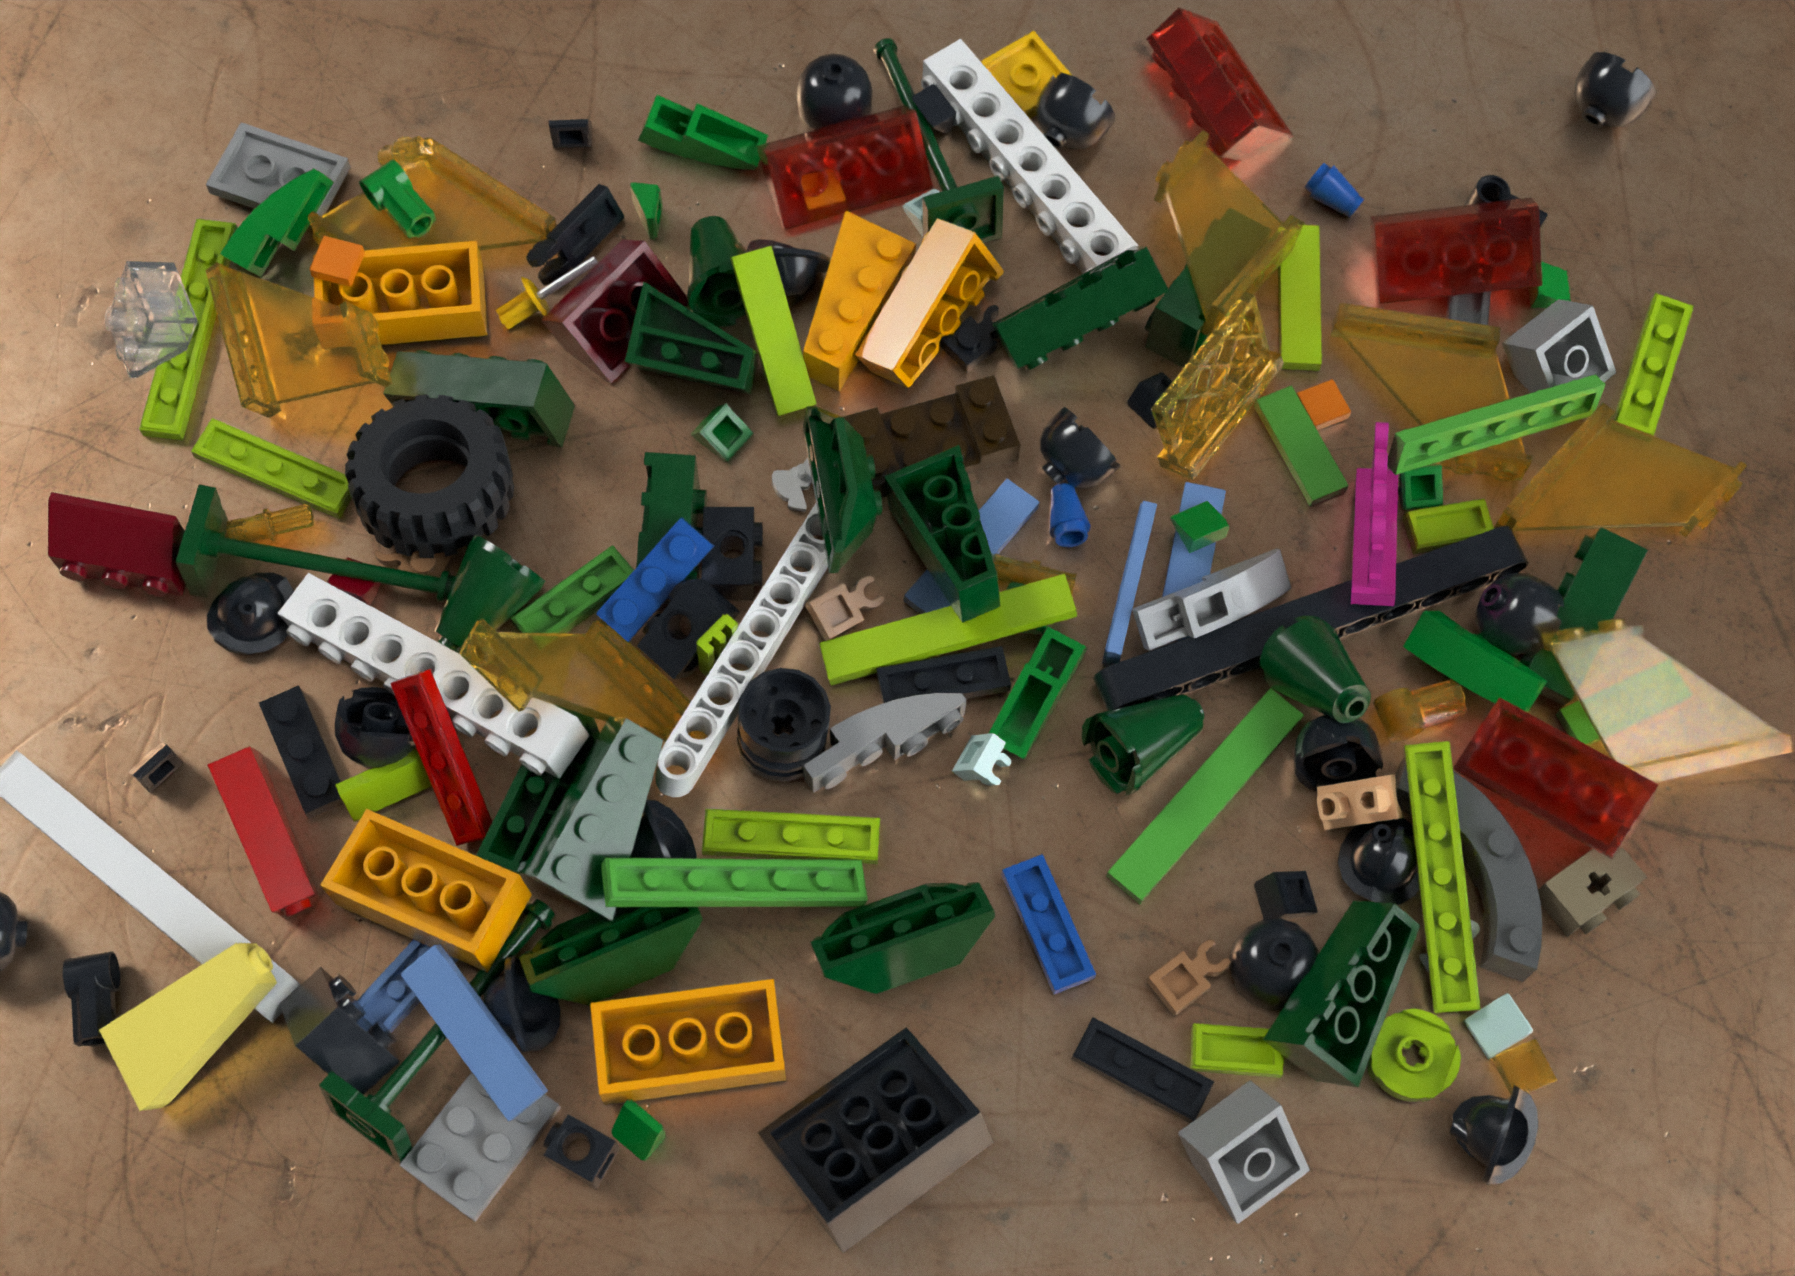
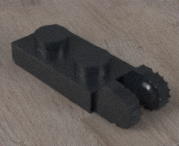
M598 184L546 236L547 239L537 242L532 247L533 249L527 253L526 260L530 266L537 268L544 265L538 274V278L544 286L560 278L571 268L577 267L625 218L609 188ZM557 253L559 257L552 259Z

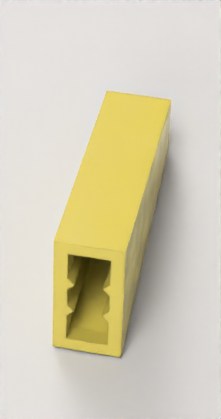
M235 943L99 1029L140 1111L160 1109L170 1104L277 984L271 972L273 969L272 960L267 952L259 947L257 943Z

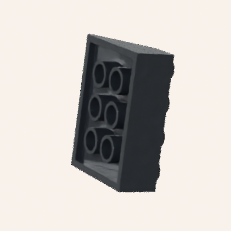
M907 1027L758 1132L762 1141L842 1253L994 1143L980 1110Z

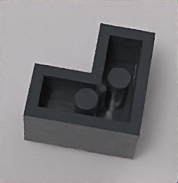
M320 967L279 1004L295 1046L327 1074L333 1071L364 1095L400 1062L393 1048L396 1039L381 1022L377 1021L372 1025L363 1017L366 1012L353 998L357 993L343 976L337 974L333 978Z

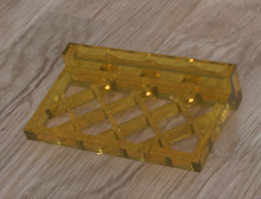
M1248 292L1242 294L1151 408L1164 446L1157 456L1160 467L1194 480L1283 367L1282 355L1269 350L1255 295ZM1244 317L1243 324H1242V327H1241V331H1239L1240 325H1241V322H1242V318ZM1236 340H1238L1233 359H1231L1236 344ZM1221 346L1218 360H1216L1219 347ZM1213 369H1215L1214 375H1213V379H1212V382H1211V386H1210V388H1208V387H1209V384H1210V380H1211V376H1212ZM1198 375L1195 389H1193L1195 378ZM1190 398H1192L1188 415L1185 417ZM1175 404L1172 417L1170 419L1168 411Z

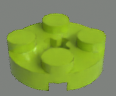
M1421 1009L1403 1010L1384 1019L1368 1061V1074L1386 1093L1397 1099L1407 1102L1430 1101L1446 1090L1455 1080L1461 1062L1459 1046L1455 1045L1454 1038L1449 1033L1451 1029L1435 1014ZM1412 1044L1420 1047L1419 1055L1425 1058L1424 1064L1416 1063L1414 1066L1407 1064L1406 1058L1402 1055V1049L1408 1050Z

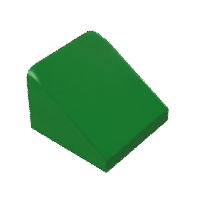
M632 182L630 183L634 208L649 239L656 240L663 210L661 189L659 185Z
M1534 260L1526 273L1530 307L1548 308L1558 299L1571 301L1567 271L1548 263Z
M727 404L715 407L691 433L696 441L725 462H728L754 434Z
M1433 463L1398 474V494L1401 509L1443 505L1442 465Z
M1208 501L1170 517L1189 553L1226 538L1230 528L1227 520Z
M632 1099L630 1101L627 1100L623 1104L611 1131L612 1136L642 1161L647 1160L666 1138L663 1125Z

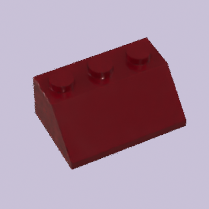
M621 240L541 321L565 351L607 383H612L629 366L625 362L643 282H646L684 307L688 305L687 295L645 240Z
M51 492L48 499V557L59 569V573L62 576L74 581H85V578L96 579L116 589H125L126 585L137 587L157 597H166L167 593L183 596L186 584L176 564V559L185 530L176 516Z

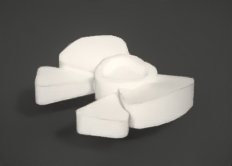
M808 457L804 463L790 470H776L772 474V485L775 493L782 500L788 502V508L805 512L807 506L802 490H808L812 483Z

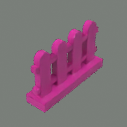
M1375 422L1372 469H1356L1351 604L1394 606L1398 474L1395 475L1390 469H1387L1389 422Z

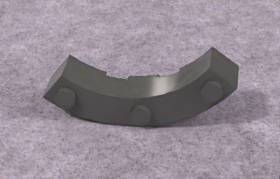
M1404 757L1398 766L1395 776L1396 796L1400 809L1411 815ZM1453 770L1464 867L1473 885L1478 887L1484 909V914L1482 915L1484 941L1480 968L1523 982L1537 970L1541 951L1542 913L1536 879L1529 859L1517 835L1504 816L1472 783Z

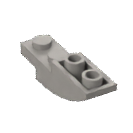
M1276 548L1202 577L1203 581L1133 608V615L1144 649L1151 651L1187 636L1197 638L1230 624L1282 596L1291 589L1281 550Z
M962 693L923 694L892 700L857 713L830 728V744L833 747L803 765L804 780L814 793L823 786L825 789H830L838 785L847 776L846 772L860 763L862 766H866L872 763L882 754V748L884 747L894 760L904 754L908 757L921 751L928 744L927 739L939 731L943 734L948 733L961 724L964 719L967 700Z

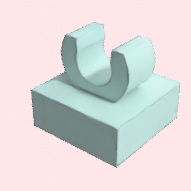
M994 733L972 735L952 772L964 781L980 780L988 786L999 785L1001 780L992 773V767L995 763L1000 767L1010 766V758L1001 752L1006 742Z

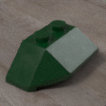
M807 406L802 428L829 574L838 573L872 533L876 516L882 514V498L879 490H873L871 479L875 477V463L873 455L866 454L863 437L843 417L817 406Z
M553 700L552 704L576 716L590 736L560 779L546 771L542 775H537L521 764L476 856L517 874H522L523 868L600 734L593 715Z
M972 882L967 885L926 883L844 912L826 928L821 936H817L810 943L825 978L878 994L961 964L995 918V912L979 882Z
M616 907L612 921L589 911L556 925L536 943L531 951H526L519 959L532 992L591 1005V1003L609 998L614 994L673 970L703 918L698 907Z

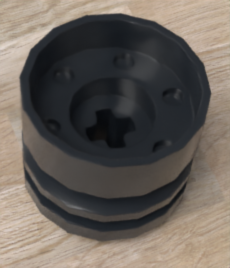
M778 668L761 673L746 686L740 696L736 744L741 759L752 772L768 780L786 782L804 777L803 765L825 752L831 705L826 690L814 677L800 670Z

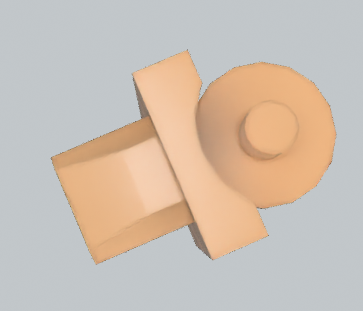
M1395 774L1317 787V805L1324 830L1403 818L1396 796Z

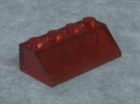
M1178 7L1146 39L1154 51L1152 58L1159 67L1168 72L1173 80L1170 83L1172 89L1178 96L1187 101L1192 109L1189 112L1191 118L1198 126L1206 130L1211 138L1209 140L1210 147L1221 158L1227 157L1243 161L1287 142L1294 137L1217 21Z
M906 105L757 146L765 182L784 230L843 214L845 211L850 212L933 188L917 112ZM828 169L831 176L840 183L846 201L808 210L803 194L808 197L821 195L828 186V176L825 172ZM817 172L818 180L816 185L811 189H804L801 184L802 176Z
M1531 197L1370 216L1373 261L1380 304L1543 286L1539 205Z
M1500 697L1453 768L1458 773L1610 859L1616 856L1636 831L1653 804L1659 785Z

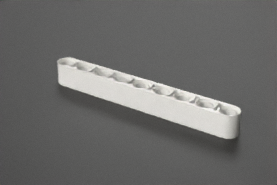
M816 503L662 747L657 761L655 780L658 789L663 794L670 797H681L688 794L694 787L737 717L740 696L746 686L765 671L805 606L804 604H806L827 570L828 564L824 542L813 537L815 535L822 536ZM794 567H803L806 568L808 571L799 572L796 571ZM781 598L789 603L781 605L774 602L773 599ZM764 631L769 636L758 637L755 636L752 632ZM741 663L749 669L739 671L735 670L731 665ZM722 697L729 703L717 705L710 701V699ZM701 731L708 737L697 740L690 737L688 733ZM677 765L683 767L687 772L681 775H674L669 773L666 768Z
M16 750L0 766V797L200 964H204L235 943H251L19 751ZM272 960L273 969L271 972L277 984L255 1009L273 1023L282 1013L279 1004L301 984Z

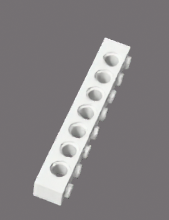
M962 39L923 60L922 88L925 89L933 83L939 88L956 111L953 126L958 125L966 135L973 151L981 153L989 162L993 174L999 176L1000 180H1004L1012 189L1017 203L1021 207L1029 209L1036 218L1040 230L1046 236L1051 235L1059 245L1060 251L1068 263H1074L1082 273H1085L1130 247L1138 246ZM1025 169H1031V170H1034V172H1029V171H1026ZM1048 197H1057L1058 199L1054 200ZM1072 224H1078V225H1081V226H1083V227L1078 228V227H1073V226H1071V225H1072ZM1095 252H1103L1107 255L1100 256L1095 254Z
M310 573L305 576L277 613L289 626L286 633L304 646H308L310 642L320 646L318 650L337 664H340L342 660L352 664L350 668L369 682H372L375 677L385 682L383 686L393 695L395 694L391 687V682L431 669L449 716L452 719L453 726L469 737H473L475 732L485 737L484 742L503 756H507L509 752H512L521 757L519 762L537 775H542L546 771L560 779L590 736L576 716ZM399 656L398 659H396L395 661L391 662L395 657ZM468 691L465 696L457 699L460 694ZM502 709L499 715L490 718L494 712ZM537 728L531 736L524 738L529 730Z

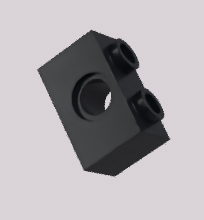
M703 507V536L714 547L702 559V578L728 601H754V586H762L763 580L762 560H755V547H763V522H755L754 507ZM731 549L743 552L741 556L733 559L723 555Z
M703 578L683 580L673 588L668 596L669 605L662 614L657 613L646 623L642 631L645 636L637 645L674 680L691 676L698 667L696 641L723 614H728L731 618L735 619L740 613L732 603ZM683 616H686L691 623V632L688 636L680 628Z

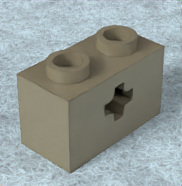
M1611 835L1547 881L1538 890L1542 907L1567 937L1580 928L1586 935L1607 919L1602 912L1612 904L1620 910L1637 898L1640 893L1635 887L1645 880L1647 876L1614 836ZM1594 885L1598 891L1591 894L1587 888Z

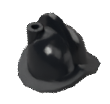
M758 239L751 241L747 247V252L767 246L772 247L789 307H792L803 298L808 288L813 285L818 272L825 273L828 270L830 258L823 253L798 249L773 240Z
M274 572L255 573L240 577L228 584L212 602L207 613V630L214 642L229 652L244 655L265 652L282 643L288 636L286 630L289 626L277 613L294 592L287 578Z
M646 800L643 811L644 815L640 821L630 858L697 859L692 837L683 821L664 804L655 800Z
M1404 817L1357 825L1348 833L1340 846L1338 865L1342 879L1355 894L1371 902L1395 903L1396 905L1403 904L1416 895L1420 887L1413 826Z
M514 955L507 956L504 973L491 982L481 1000L511 1040L517 1039L522 1052L541 1050L554 1040L560 1027L561 1008L558 998L532 992L520 959Z
M1513 1085L1508 1099L1493 1095L1473 1096L1459 1104L1453 1113L1450 1134L1456 1137L1457 1142L1469 1156L1485 1165L1486 1169L1482 1178L1484 1183L1501 1184L1514 1177L1527 1162L1535 1145L1539 1126L1537 1107L1531 1095L1516 1085Z

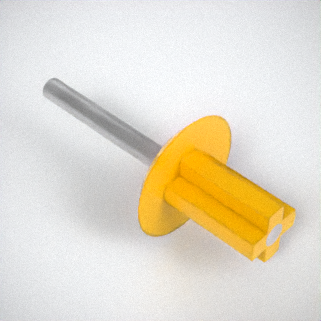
M595 256L589 258L541 290L530 279L521 277L526 290L495 309L499 315L498 318L509 330L538 311L545 316L550 311L545 297L599 264Z

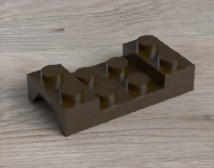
M995 375L956 385L954 394L882 414L879 413L878 407L843 416L863 437L866 454L873 455L875 477L871 480L873 490H879L881 498L887 497L884 476L957 445L960 446L963 463L968 474L1019 459L1021 445Z

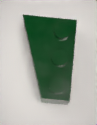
M643 282L625 362L634 368L751 395L759 361L758 353L753 348L698 316L646 282Z
M645 452L644 466H646L648 479L646 492H642L641 506H644L642 530L638 536L636 568L681 517L703 535V528L697 527L698 514L703 515V507H707V490L700 489L696 455ZM699 566L694 568L685 581L699 579ZM667 599L663 604H669L670 601Z

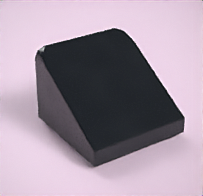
M934 83L912 97V101L934 129L945 134L951 131L956 111Z
M589 119L549 120L553 148L592 146V123Z
M1160 372L1139 382L1129 397L1127 404L1150 427L1156 428L1183 407L1190 398L1166 374Z
M161 742L140 760L129 773L150 793L182 765V761L167 744Z
M1306 871L1273 872L1254 884L1263 919L1282 918L1290 920L1318 913Z

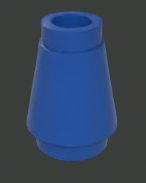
M1323 163L1304 187L1311 193L1309 197L1341 214H1345L1349 218L1364 201V198L1359 195L1335 165L1331 168L1326 163Z
M1069 483L1058 484L1051 489L1050 536L1061 547L1081 545L1088 539L1091 525L1075 491V487Z

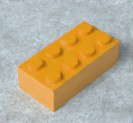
M477 240L364 250L365 255L351 287L314 278L315 327L325 350L488 335L484 265Z
M369 809L365 810L320 884L337 906L429 947L441 944L449 956L487 973L532 896L519 874Z
M774 979L591 1003L598 1090L604 1105L623 1103L631 1099L638 1101L786 1081Z

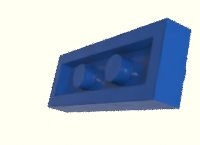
M681 517L596 614L627 642L631 641L668 599L673 588L686 579L714 545Z
M1043 854L1003 869L1001 876L1053 995L1095 979L1096 973Z

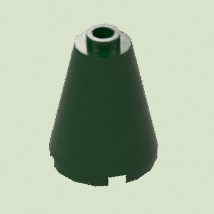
M704 217L698 220L691 228L687 302L690 310L717 327H729L737 325V318L747 315L730 257L746 253L747 251L728 222L722 217Z
M475 535L469 542L434 630L441 635L437 642L459 654L463 650L468 654H472L538 593L546 581L527 566H522L499 547L481 536Z
M1300 616L1294 618L1298 622L1287 629L1282 625L1275 630L1264 645L1260 657V667L1264 670V679L1272 689L1341 723L1353 722L1364 715L1371 701L1370 691L1336 631L1328 622L1317 616Z
M1180 694L1096 713L1086 718L1082 725L1083 746L1090 743L1094 754L1093 757L1088 759L1089 763L1101 782L1112 792L1118 794L1125 791V795H1130L1141 788L1203 730L1204 711L1195 699Z

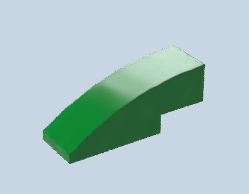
M656 95L638 141L657 149L707 164L756 170L768 135L698 103L691 110L660 95Z
M314 168L292 179L267 197L248 215L235 230L220 254L257 276L262 277L281 243L295 251L334 181Z
M1423 611L1403 645L1405 649L1447 677L1520 717L1527 715L1547 683L1545 679L1507 652L1490 644L1481 634L1470 633L1441 611Z
M1047 627L1030 661L1022 669L989 733H994L1006 742L1003 747L1004 749L1025 759L1088 650L1085 645Z

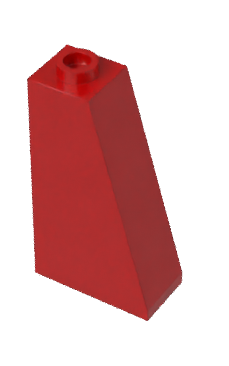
M249 746L207 764L271 912L278 913L284 910L286 917H289L312 907L309 899L319 895L261 752Z

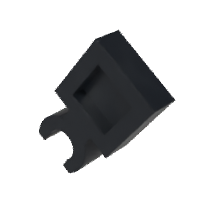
M992 305L985 310L981 322L977 323L969 316L961 323L953 335L949 334L941 338L940 347L966 373L997 350V341L995 339H999L992 326V320L999 313L997 305Z

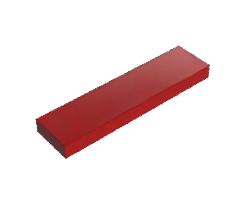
M431 669L391 682V687L456 846L484 839L492 824V819Z

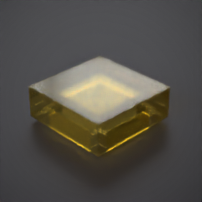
M1536 1038L1492 1058L1510 1094L1513 1085L1518 1086L1529 1094L1557 1081Z

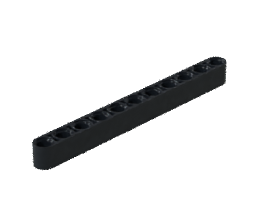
M1509 526L1498 527L1397 563L1394 606L1351 604L1352 580L1239 619L1197 638L1189 637L1110 665L1095 674L1093 680L1107 711L1187 694L1259 668L1260 657L1268 639L1282 625L1287 629L1298 621L1294 618L1317 616L1328 622L1334 628L1339 638H1343L1490 585L1507 574L1521 572L1528 566L1529 562Z

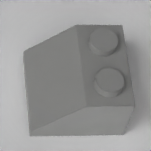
M1558 299L1502 343L1514 377L1531 393L1595 374L1605 382L1617 373L1593 305Z
M1251 1080L1178 1132L1193 1166L1237 1224L1310 1171L1281 1104Z

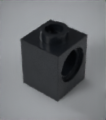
M569 1114L562 1124L556 1122L552 1126L543 1143V1147L547 1148L544 1157L550 1164L596 1190L620 1150L615 1140ZM577 1139L589 1141L590 1151L585 1158L578 1161L567 1158V1148L573 1141Z

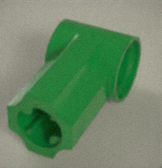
M390 160L359 181V185L370 203L378 211L384 210L408 238H420L430 231V227L436 221L435 214L413 189L409 177L395 160Z

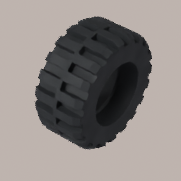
M427 394L416 395V400L405 402L403 398L393 402V408L384 411L382 408L371 416L372 423L370 425L364 423L355 434L357 441L353 440L349 445L346 454L348 461L345 464V476L357 514L360 516L366 531L374 535L376 541L385 548H391L394 545L396 553L411 556L413 552L418 551L420 558H434L436 553H445V557L458 554L457 549L464 546L468 547L469 542L475 535L482 536L485 534L487 537L490 536L498 528L497 519L503 520L510 509L509 501L513 498L514 483L504 436L500 428L494 425L493 419L485 411L480 409L476 411L475 405L460 399L459 403L453 402L452 396L439 394L438 399H429ZM435 459L451 460L466 467L462 475L454 483L435 492L411 493L395 487L400 477L406 471L425 461Z

